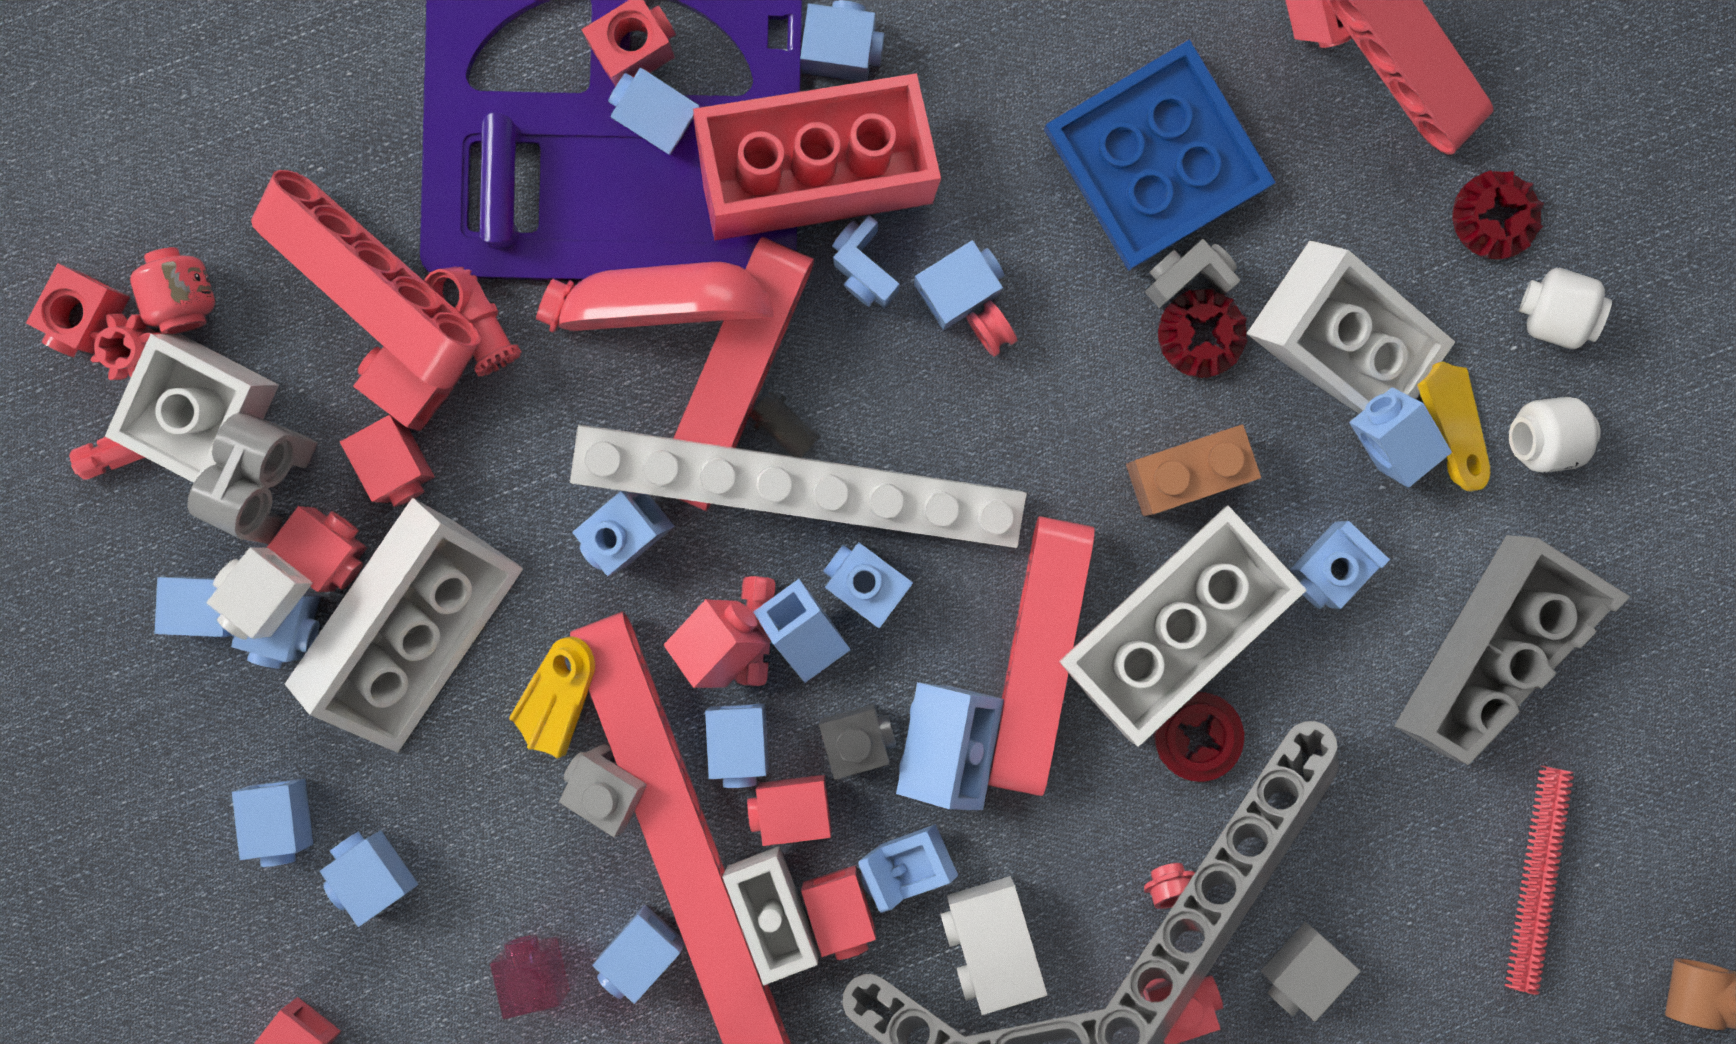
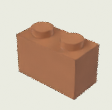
M1243 424L1126 464L1143 516L1156 514L1261 478Z

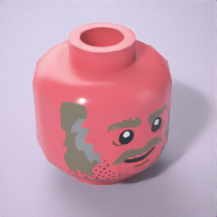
M175 247L162 248L145 254L146 264L134 270L130 277V284L142 321L149 326L159 327L161 334L187 332L205 325V316L213 311L215 298L203 262L193 256H180L178 248Z

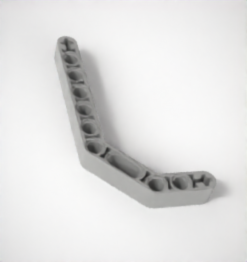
M1304 721L1295 725L1288 732L1105 1009L964 1037L883 978L874 974H863L854 978L847 985L843 993L842 1005L845 1014L852 1022L880 1044H907L910 1033L919 1026H929L930 1037L926 1044H1041L1066 1038H1076L1081 1041V1044H1111L1113 1035L1123 1027H1133L1140 1031L1138 1044H1162L1336 777L1339 762L1337 739L1334 733L1325 724L1316 721ZM1316 749L1322 750V757L1313 754ZM1302 752L1309 755L1313 754L1303 767ZM1302 770L1304 772V779L1300 776ZM1278 792H1288L1297 798L1296 802L1287 809H1275L1267 803L1268 799ZM1256 837L1267 843L1265 850L1253 857L1244 856L1237 851L1238 845L1247 838ZM1217 884H1227L1236 890L1234 897L1225 904L1209 902L1206 899L1207 892ZM1186 931H1196L1205 937L1202 946L1192 953H1183L1176 950L1175 942L1177 938ZM1154 979H1166L1172 983L1170 995L1161 1002H1150L1143 998L1145 986ZM871 999L881 1002L894 1014L889 1023L874 1011L866 1008Z

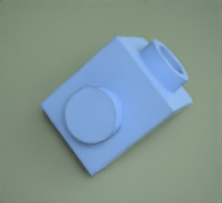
M869 215L861 225H858L854 220L850 222L832 245L838 251L833 257L834 267L848 278L844 283V287L859 301L869 307L875 300L885 309L899 292L900 284L861 252L878 232V222Z
M936 824L882 843L859 861L863 886L868 895L874 899L881 913L892 910L903 899L944 886L958 877Z

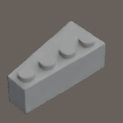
M1506 535L1394 727L1436 753L1469 765L1520 712L1518 706L1536 688L1542 689L1557 674L1554 669L1575 647L1582 648L1597 632L1594 627L1609 611H1617L1630 596L1539 538Z

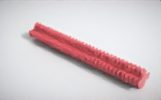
M1541 766L1546 770H1539V773L1545 777H1538V780L1544 782V784H1537V787L1543 789V791H1536L1535 793L1542 796V798H1535L1534 800L1541 803V805H1533V807L1540 810V812L1532 811V814L1539 818H1531V821L1537 823V826L1530 825V828L1536 830V833L1529 832V835L1535 837V839H1528V842L1534 844V846H1527V849L1532 850L1533 853H1526V856L1531 857L1532 860L1524 861L1530 864L1531 867H1523L1530 874H1522L1529 881L1521 880V883L1528 885V887H1520V890L1527 893L1526 895L1519 894V897L1526 900L1525 902L1518 901V904L1524 906V908H1517V911L1522 912L1523 915H1516L1522 922H1515L1521 929H1514L1513 931L1519 933L1520 936L1513 935L1512 938L1519 940V943H1511V945L1518 947V950L1510 949V952L1517 954V956H1509V959L1516 962L1515 964L1508 963L1509 966L1514 968V971L1507 970L1508 973L1513 975V978L1506 977L1507 980L1512 982V985L1505 984V986L1534 995L1539 994V991H1536V989H1539L1541 985L1537 983L1542 980L1541 977H1538L1543 973L1539 969L1544 967V964L1540 962L1545 960V957L1541 955L1546 953V950L1542 948L1547 946V943L1543 941L1548 939V936L1544 934L1550 930L1545 928L1551 923L1546 920L1552 917V915L1547 913L1553 911V908L1548 907L1554 904V901L1549 899L1555 897V894L1550 892L1556 890V887L1551 885L1557 883V880L1552 878L1558 877V873L1553 871L1559 870V866L1554 864H1559L1561 861L1555 857L1561 856L1562 853L1557 850L1563 848L1558 843L1564 841L1559 836L1565 835V832L1561 831V829L1566 828V825L1562 824V822H1566L1567 818L1562 816L1568 814V811L1563 809L1569 807V804L1564 802L1570 800V797L1565 795L1572 792L1566 788L1572 787L1573 784L1568 781L1574 779L1573 776L1569 775L1574 773L1572 771Z

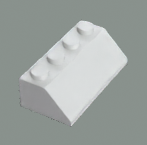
M412 498L292 672L285 685L309 715L398 753L523 568L452 519Z
M1226 506L1059 662L1122 734L1139 747L1307 590L1229 506Z

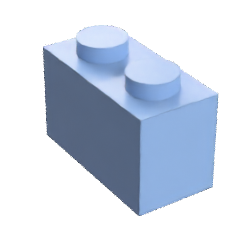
M917 682L915 697L910 708V723L904 754L899 765L900 776L896 794L946 809L983 810L1004 699L952 686Z

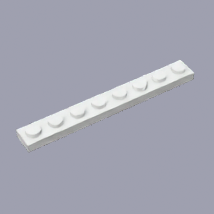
M578 424L570 483L1014 548L1018 547L1026 493L1019 490Z

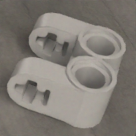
M236 413L230 416L220 427L213 442L212 456L216 465L205 469L191 487L187 505L189 513L241 540L270 544L283 518L270 511L273 497L269 487L280 483L292 465L307 468L318 442L279 424L245 413Z

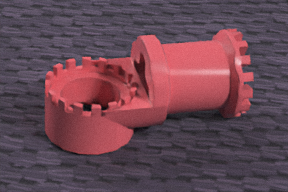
M449 267L432 271L424 281L445 299L443 294L444 282L447 278L453 280L459 290V302L455 309L471 322L480 333L481 341L473 354L477 362L474 368L477 375L481 377L489 375L493 370L494 372L499 370L497 364L500 363L502 368L507 366L505 360L509 364L518 359L520 353H522L518 345H511L496 318L499 312L496 305L489 303L480 283L477 281L478 278L475 275L471 276L472 271L469 269L464 270V267Z

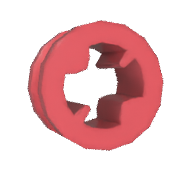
M989 300L983 304L984 310L981 314L971 312L966 318L980 342L995 357L1000 353V346L1003 343L1012 345L1018 340L1002 312Z

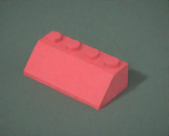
M917 73L693 109L703 187L714 241L933 204L941 181Z

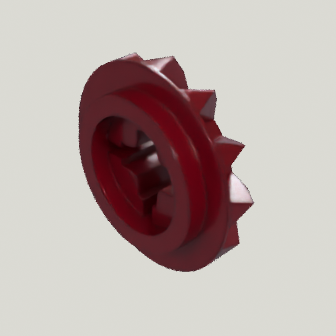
M1492 170L1468 181L1459 191L1452 212L1454 229L1463 245L1478 256L1495 260L1513 257L1529 248L1537 233L1543 228L1541 224V210L1544 203L1539 201L1534 193V183L1525 182L1515 176L1514 171L1500 172ZM1494 198L1499 200V204L1503 208H1517L1518 212L1505 220V230L1501 228L1498 220L1489 221L1488 218L1479 220L1480 216L1495 207Z
M1214 289L1189 290L1175 298L1166 307L1160 318L1158 326L1160 349L1172 367L1185 375L1197 378L1219 375L1238 362L1248 342L1246 337L1247 318L1242 315L1233 298L1226 297ZM1185 316L1191 321L1195 320L1200 324L1217 316L1219 319L1215 323L1216 327L1213 329L1212 334L1217 339L1216 343L1222 348L1216 344L1213 346L1205 341L1189 351L1187 347L1193 342L1191 339L1195 334V330L1190 326L1191 322Z
M1198 691L1154 732L1153 738L1159 759L1171 772L1186 780L1204 782L1223 776L1236 764L1244 746V728L1238 713L1226 700L1211 693ZM1210 714L1206 733L1212 738L1213 742L1219 745L1217 750L1211 746L1198 745L1194 751H1190L1186 758L1190 739L1183 734L1184 731L1178 728V726L1182 723L1185 726L1198 727L1202 721H1206Z

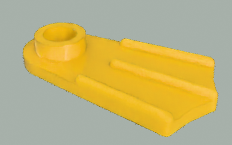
M1444 361L1435 363L1430 373L1418 383L1417 387L1425 407L1452 451L1447 456L1449 476L1454 483L1466 491L1481 490L1489 481L1490 463L1468 370L1466 367L1454 366Z
M565 637L557 640L552 645L509 717V720L513 721L528 744L527 748L529 750L546 752L555 758H561L567 753L595 672V659L590 647L577 637ZM565 657L570 661L571 671L566 666Z

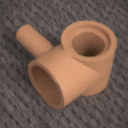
M1675 958L1665 1015L1676 1021L1707 1029H1736V971L1705 962Z

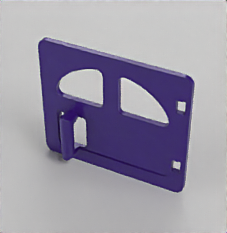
M426 0L420 259L428 272L449 267H464V270L469 269L472 271L471 276L475 275L478 279L582 281L592 274L607 270L702 262H725L740 266L745 270L761 237L797 251V227L714 241L703 187L694 118L671 155L611 118L610 116L616 107L609 103L608 100L615 86L592 49L590 85L582 93L479 91L471 87L469 75L472 66L487 42L516 17L551 0ZM590 0L592 4L591 23L628 0ZM668 0L699 14L719 28L741 52L752 74L753 83L750 90L740 96L684 95L698 104L700 108L800 92L802 0ZM788 18L787 51L783 49H768L769 20H784ZM632 31L627 33L620 42V48L623 50L631 51ZM476 143H482L479 232H473L469 228L470 151L472 145ZM516 144H537L540 147L539 226L537 231L532 233H519L517 226L514 224Z

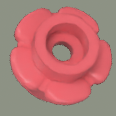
M552 279L539 305L536 320L550 325L549 331L552 333L557 331L564 301L575 287L572 281L565 284Z
M1172 863L1158 867L1151 871L1152 881L1145 884L1144 892L1151 894L1155 908H1172L1196 872L1185 871L1182 863Z

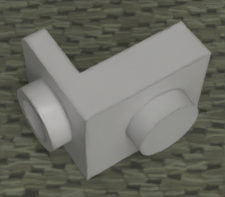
M1202 239L1183 257L1173 250L1149 272L1156 281L1145 293L1160 308L1199 272L1223 295L1238 284L1240 279L1233 272L1237 269V266L1231 256L1219 245L1213 244L1210 247Z
M604 743L585 753L580 752L573 758L564 774V781L568 784L559 803L615 838L625 831L647 784L610 761L613 755L611 747Z

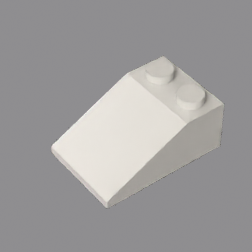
M1314 241L1308 242L1247 332L1251 338L1281 362L1359 414L1365 410L1366 405L1373 398L1386 393L1392 387L1417 399L1420 394L1417 387L1418 383L1430 373L1435 363L1443 361L1455 343L1454 340L1349 250Z

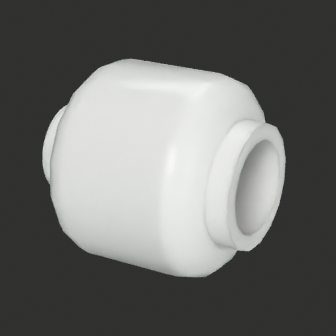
M1554 268L1545 275L1541 283L1534 280L1530 281L1523 296L1519 312L1528 314L1527 331L1532 337L1568 349H1577L1587 340L1595 342L1598 339L1608 318L1612 299L1604 297L1605 289L1601 281L1563 268Z
M1571 397L1535 400L1524 405L1512 422L1509 430V443L1514 455L1532 471L1542 473L1576 469L1587 464L1594 455L1600 439V425L1590 408L1578 398Z

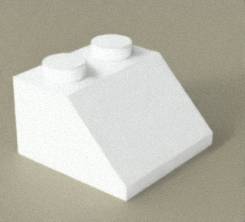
M150 334L105 437L194 483L205 469L216 465L212 456V447L215 436L222 424L236 413H245L264 419L279 385L184 335Z

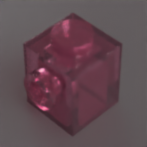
M527 935L504 943V949L490 963L503 1020L559 1006L570 991L557 936L538 941L537 935Z

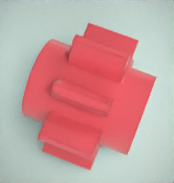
M123 314L106 315V322L109 327L99 332L90 333V336L95 340V354L92 356L91 361L100 362L105 367L110 368L108 372L109 380H123L128 375L131 377L150 334H161V332H154L146 327L147 324L142 321L140 314L131 315L128 320Z

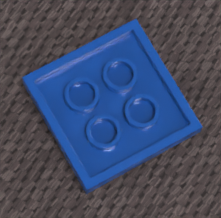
M1190 39L1050 121L1044 127L1045 133L1128 271L1259 195L1276 183Z

